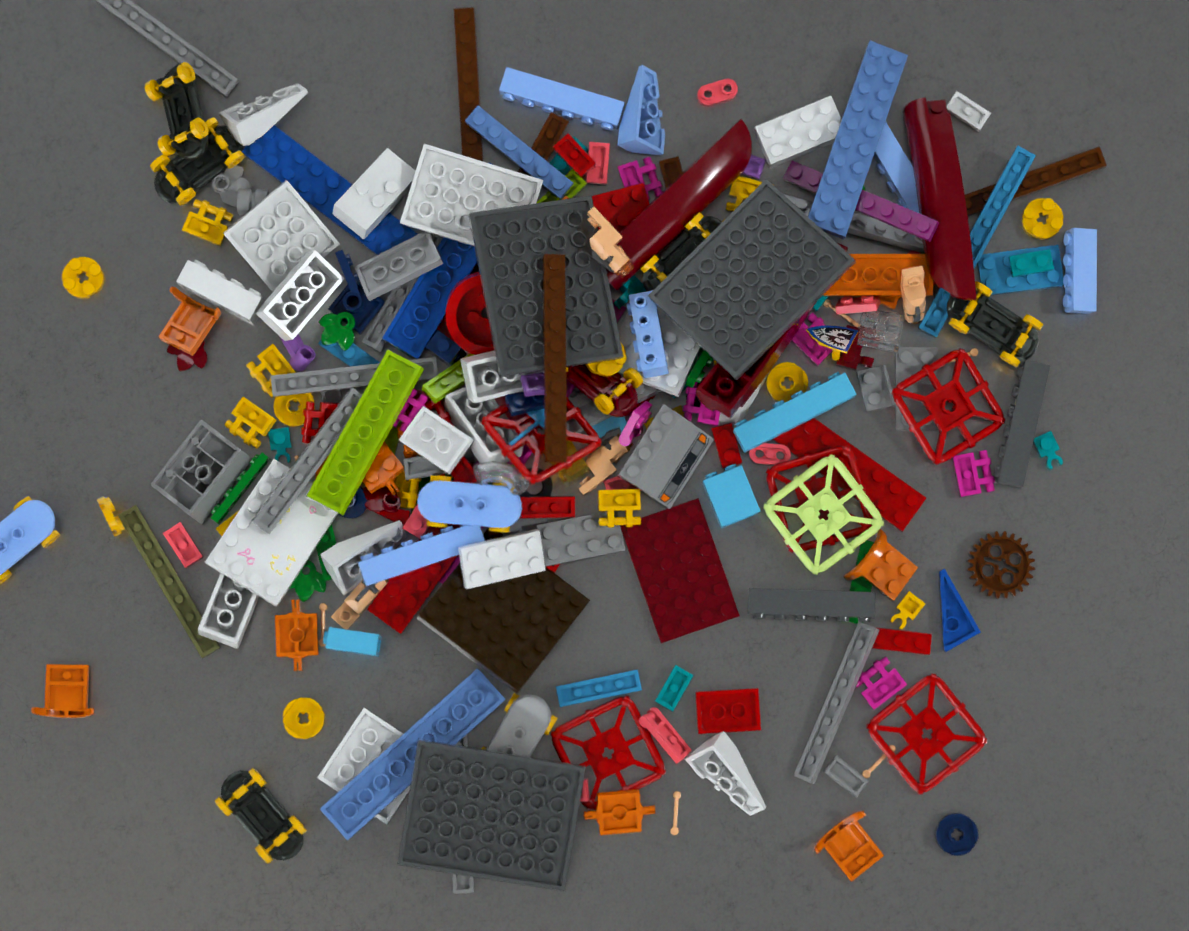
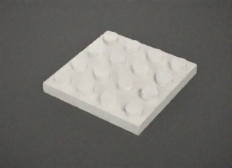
M287 180L223 233L272 292L307 252L316 250L324 258L340 244Z
M657 306L669 374L644 379L643 373H639L643 378L642 384L679 397L702 347ZM628 313L619 330L620 342L625 348L627 357L626 362L619 371L622 376L628 368H634L638 371L636 360L640 359L639 353H635L633 341L636 340V334H632L630 322L633 321V317L628 315Z
M363 708L317 778L339 792L399 739L403 733L366 708ZM410 786L375 817L388 824L409 793Z

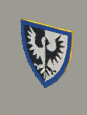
M830 325L806 329L809 335L818 342V345L833 349L831 356L833 360H839L840 352H848L858 333V330Z

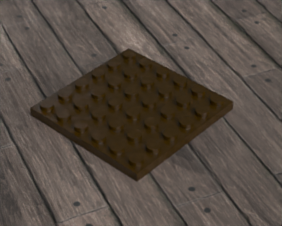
M489 528L483 534L485 541L504 537L501 532L489 531ZM460 562L416 618L515 694H518L587 606L590 599L547 568H545V571L466 589L464 587Z

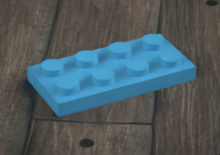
M1059 245L982 254L977 263L979 281L993 291L990 296L1064 286ZM1050 249L1054 266L1053 271L1012 278L1009 256Z

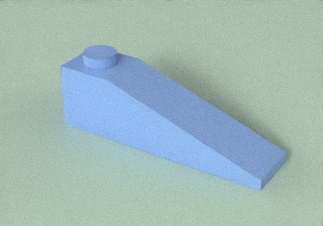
M640 65L619 126L617 145L631 153L663 155L665 131L661 129L660 117H662V110H658L657 99L660 97L657 74L644 65Z

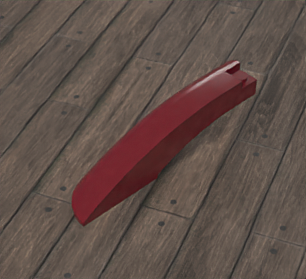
M926 97L915 99L904 107L903 116L913 164L919 213L939 222L931 241L922 239L928 271L934 283L939 288L942 287L945 291L949 292L950 296L962 300H976L969 222L951 116L947 111L945 100L927 101Z
M742 119L698 157L619 232L622 240L617 246L620 245L630 261L616 274L606 268L608 281L616 290L633 277L654 254L657 255L686 228L685 225L698 212L702 213L746 169L751 157L752 141L750 132Z
M837 243L840 247H842V248L847 252L848 247H846V246H844V245H842V244ZM816 302L738 380H735L719 363H716L696 389V395L702 404L712 412L717 410L731 419L738 408L744 406L769 373Z

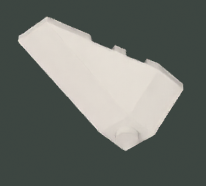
M295 84L274 91L271 97L259 96L255 98L256 102L244 105L243 102L219 112V115L235 141L243 146L251 145L294 107L308 91L300 84Z

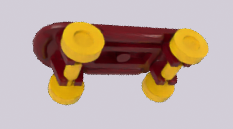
M585 364L566 367V379L591 399L602 413L614 417H624L631 414L636 408L638 395L635 388H638L643 383V378L634 368H628L623 373V376L617 372L612 376L603 377L592 373Z

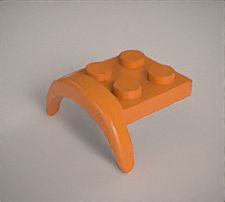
M172 286L169 289L170 293L181 303L158 337L161 341L193 356L221 316V311L218 307L212 309L193 300Z
M880 529L867 555L854 569L846 573L844 578L846 580H854L862 576L890 600L894 601L918 567L889 544L886 533Z
M46 664L45 707H32L31 712L40 716L59 718L92 716L94 708H88L90 666Z
M864 811L855 812L836 824L819 839L814 847L817 854L825 848L851 882L884 856L858 823L859 819L866 816Z

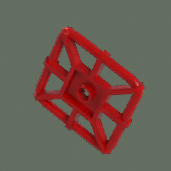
M959 348L929 365L925 364L920 371L901 381L892 389L891 394L909 425V431L914 433L927 457L936 465L948 461L967 448L975 447V443L997 431L1002 424H1005L1006 420L999 404L988 388L989 383L987 380L984 381L971 357L965 352V349ZM956 358L952 380L942 386L934 371ZM963 362L977 384L976 387L968 392H965L959 382ZM926 376L935 389L926 396L904 390ZM981 390L995 415L976 410L969 397ZM902 397L923 402L930 415L916 422ZM946 401L948 403L952 402L954 404V406L951 407L953 410L952 412L945 409ZM973 416L993 421L992 424L971 436L963 422ZM931 420L934 421L940 431L935 452L920 429L921 426ZM957 426L964 441L943 453L947 432Z
M567 397V421L575 419L587 433V435L569 432L567 429V440L589 445L567 456L566 463H556L537 474L540 456L545 453V436L538 433V428L544 429L538 425L514 445L510 446L493 427L515 430L519 435L536 421L527 413L523 414L524 417L517 421L497 418L509 411L505 403L489 412L482 418L481 422L486 432L502 450L501 454L511 461L520 474L530 481V484L541 482L564 468L572 467L573 463L599 448L602 442L597 432L581 414L582 411L579 407H575ZM524 445H527L535 455L532 472L526 468L514 453L515 450Z
M849 446L834 447L810 455L806 453L803 457L778 463L770 469L768 468L765 472L767 473V484L772 496L778 492L775 478L785 484L791 482L790 479L780 475L778 472L807 464L809 469L813 466L812 462L819 461L824 457L830 456V454L835 456L841 455L839 460L843 463L845 458H847L851 474L857 483L864 487V492L867 488L862 482L855 455ZM834 467L830 488L837 498L841 499V496L846 495L852 489L847 488L839 491L835 479L838 470ZM814 474L811 480L804 482L813 496L825 488L827 476L816 478ZM799 486L795 489L798 503L788 505V507L798 508L809 500ZM859 499L864 518L873 519ZM781 500L778 501L775 505L782 506ZM820 509L818 518L820 520L822 518L827 520L829 511ZM774 510V512L777 514V516L789 530L785 513L783 511ZM856 522L861 527L841 532L845 539L857 537L870 528L872 524ZM803 534L800 535L798 538L795 539L798 543H799L801 537L803 536ZM832 534L822 542V546L829 544L833 546L840 540L835 534ZM817 540L799 545L804 551L815 549ZM789 544L786 545V547L789 549L788 551L793 553L794 551L789 546Z
M935 673L922 678L902 695L898 694L892 703L870 720L866 728L869 730L871 738L889 759V764L894 765L909 786L922 795L924 792L932 790L953 772H958L960 766L981 751L984 745L987 744L988 739L985 737L981 727L966 710L964 702L961 703L947 684ZM929 684L927 707L915 715L906 702ZM935 685L938 686L954 707L943 718L933 708ZM900 706L911 718L900 728L878 725ZM959 713L977 737L956 735L947 726L946 722ZM924 728L926 730H932L931 739H928L927 737L924 739L922 738V730ZM878 731L900 733L908 745L895 754ZM953 740L976 742L975 745L954 761L943 750ZM911 749L921 760L918 782L899 760ZM938 752L948 766L927 783H924L927 760Z
M630 696L617 697L592 710L587 709L584 714L561 724L554 731H551L552 744L560 761L571 764L560 740L581 746L588 760L579 765L586 767L591 765L597 777L589 801L581 802L587 811L596 810L598 803L595 801L600 783L602 779L614 773L622 787L618 791L641 789L656 782L666 773L663 759L651 737L652 734L647 728L640 725L639 719L642 716L636 704L630 699ZM622 705L615 726L601 733L594 718ZM628 707L641 734L625 741L619 728L625 710ZM587 721H590L596 733V736L584 742L562 735L564 732ZM643 739L656 767L635 760L628 746ZM605 747H608L609 750H614V753H612L613 758L608 759V757L602 756L605 752ZM631 765H636L654 773L627 786L620 771Z

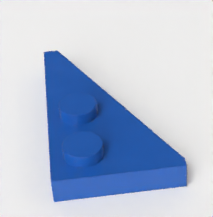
M943 569L939 571L943 648L947 652L981 633L946 570Z

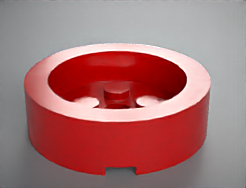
M480 272L469 274L461 279L453 287L446 303V324L451 337L458 346L473 355L494 351L489 319L484 318L481 314L482 309L486 307Z

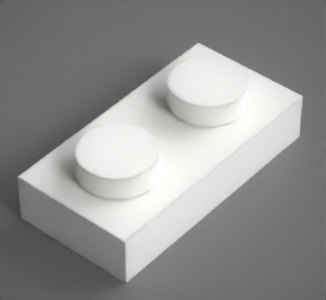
M956 91L947 105L949 113L977 131L981 130L991 114L958 91Z

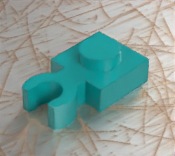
M289 427L271 429L268 434L271 451L277 450L275 460L279 461L281 456H286L287 463H291V456L286 451V449L292 448Z
M1052 431L1034 438V447L1040 459L1046 456V466L1049 470L1053 469L1051 465L1052 460H1056L1059 466L1063 464L1062 458L1055 453L1060 448Z

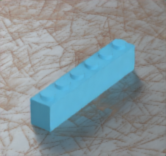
M839 372L834 373L828 377L829 381L823 384L819 381L809 387L811 390L805 393L799 391L791 396V400L787 402L781 400L772 405L774 409L768 412L765 409L754 414V419L750 421L744 419L736 423V428L733 429V432L743 452L746 453L854 398L857 394L846 373L841 375Z

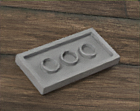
M424 231L355 266L366 297L371 301L442 265L443 261L431 233Z
M896 347L895 387L901 381L920 371L925 364L929 365L936 361L937 347ZM937 369L936 371H934V374L936 375V377H937V379H938V369ZM926 376L904 390L926 396L935 389ZM902 397L916 422L930 415L923 402ZM895 405L896 430H909L908 423L898 406ZM933 420L920 427L921 430H938Z
M614 511V517H618L617 511ZM607 512L536 525L535 528L540 530L545 567L625 551L620 525H614V528L599 526L598 519L607 517Z

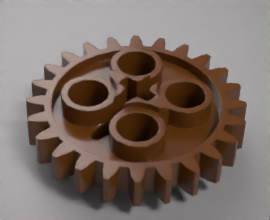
M995 531L994 538L988 533L986 534L987 541L980 538L979 542L981 545H973L976 552H969L973 559L967 560V563L972 564V567L968 568L967 571L973 572L969 579L976 578L977 581L973 586L981 585V593L988 590V597L995 593V598L998 599L1002 593L1004 599H1007L1008 592L1014 597L1016 596L1015 589L1023 592L1021 585L1029 586L1026 578H1033L1029 571L1035 570L1034 567L1030 566V563L1034 562L1035 559L1028 557L1033 551L1026 552L1025 549L1028 543L1021 545L1022 538L1014 540V533L1009 538L1006 531L1002 533L1001 537ZM991 546H996L1000 549L998 557H993L990 554ZM1011 554L1018 555L1020 560L1017 565H1013L1010 562L1009 557ZM984 557L995 562L1003 560V565L1017 569L1018 573H1014L1007 568L999 570L997 564L985 561ZM984 565L992 568L991 576L988 577L983 574L982 568ZM1004 573L1011 575L1012 582L1010 584H1005L1002 581Z

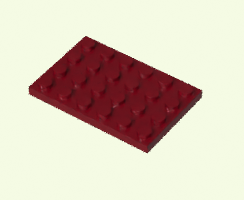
M699 498L642 517L641 525H633V527L620 525L660 643L740 616Z

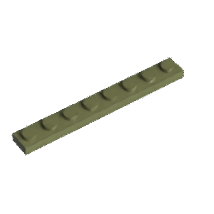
M134 505L119 514L120 520L201 658L203 659L220 649L221 647L217 641L199 635L198 627L203 617L138 506Z

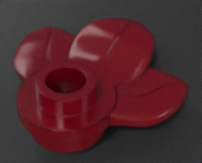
M204 340L193 356L171 345L167 348L168 353L177 355L179 371L188 370L194 364L202 369L207 362Z
M387 486L371 494L364 487V496L368 500L365 503V507L374 512L385 510L392 513L400 509L401 500L396 491V494L392 495Z

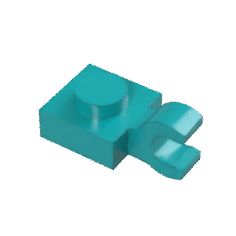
M635 275L631 277L620 288L623 294L614 304L620 309L630 300L629 295L646 292L643 283Z

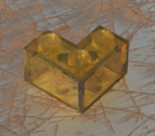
M567 440V456H570L577 452V449L572 441ZM582 458L573 463L572 467L564 468L557 472V475L563 484L567 482L568 486H571L588 476L590 469Z

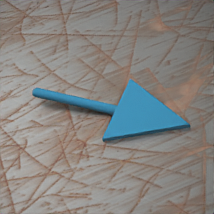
M544 409L527 412L536 422L510 441V446L514 445L536 426L540 425L544 429Z

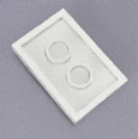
M424 406L399 439L400 442L449 475L474 441Z

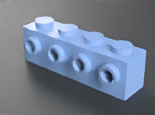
M1072 228L1066 230L1063 238L1065 245V255L1063 258L1065 266L1063 278L1065 296L1063 298V306L1065 307V313L1090 314L1097 311V229Z
M652 291L629 295L630 303H626L628 315L633 317V321L630 322L631 333L636 334V340L633 341L635 353H639L640 359L636 360L638 372L643 373L644 379L669 374L658 308L648 297Z

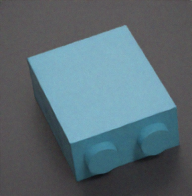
M736 464L724 468L726 472L717 474V471L705 476L706 480L702 482L721 528L761 512L742 465L738 467Z
M329 627V630L324 632L323 644L329 650L379 657L382 636Z

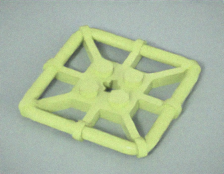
M831 454L819 460L799 476H794V480L772 495L764 503L763 507L768 518L785 539L784 543L786 545L789 544L804 566L815 575L826 571L847 554L851 555L854 553V549L881 529V526H884L880 512L863 491L864 487L861 484L859 485L845 465L835 455ZM828 465L825 488L813 496L804 482ZM833 466L836 467L852 489L841 499H838L830 488ZM798 486L809 499L798 508L775 505ZM856 494L873 519L851 516L843 506V503ZM820 509L829 511L827 520L824 518L820 520L818 518ZM774 510L797 513L805 525L794 534H791ZM850 521L872 524L870 528L850 543L847 542L839 531L840 528ZM808 529L817 540L814 563L795 540ZM832 534H835L844 547L819 564L822 542Z

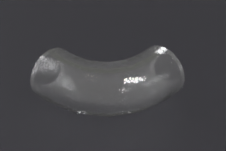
M496 461L474 465V475L480 485L491 482L501 483L513 495L522 494L529 488V481L512 465Z

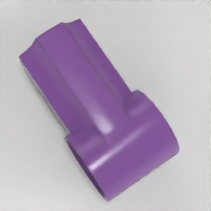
M298 334L293 340L284 341L280 337L291 356L289 359L290 366L296 371H304L315 358L314 350L310 346L304 345Z

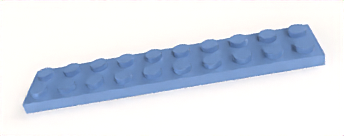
M869 41L808 215L825 233L841 239H845L908 57L907 54L873 41Z
M477 668L325 803L320 810L348 841L411 785L418 739L456 745L506 699Z

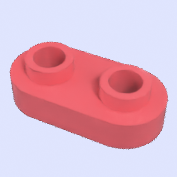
M732 79L716 81L702 86L698 91L697 98L703 106H713L735 98L738 86ZM730 86L731 91L726 92L724 87ZM710 92L712 96L707 98L704 96V93Z
M764 443L750 450L749 457L755 464L776 465L789 461L791 452L785 445ZM756 451H762L763 456L761 458L757 457ZM782 452L784 458L778 459L776 453Z

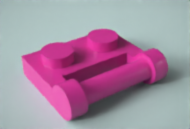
M648 401L642 403L631 414L619 437V443L622 446H628L634 437H638L643 433L642 425L643 423L646 424L652 415L650 409L653 405Z

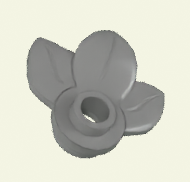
M241 166L227 168L224 173H220L212 179L211 183L213 190L221 195L222 201L232 207H237L239 188L253 189L250 182L241 177L243 174V167ZM225 181L226 185L222 188L219 187V182Z

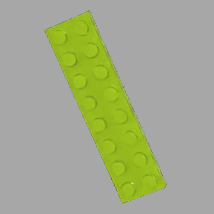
M390 350L386 351L307 494L309 498L344 515L424 370L423 367Z

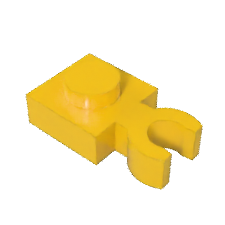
M908 591L896 607L901 612L892 616L890 622L893 623L896 618L901 619L902 624L899 629H903L907 623L906 619L910 618L913 621L926 603Z

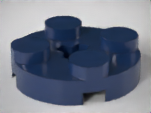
M949 814L938 823L935 833L936 841L940 848L948 854L954 856L965 855L974 848L978 841V828L969 817L963 814ZM956 828H958L959 832L963 833V836H960L958 841L951 837V833H954Z

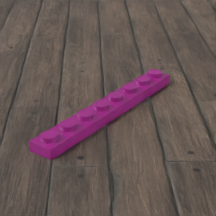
M792 160L783 176V180L816 194L823 173ZM864 190L861 191L855 208L857 212L929 242L939 225V222Z

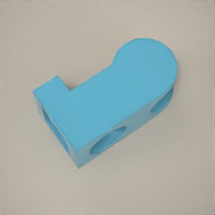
M612 416L592 426V428L597 432L599 438L603 439L606 434L620 429L622 433L627 422L625 417Z

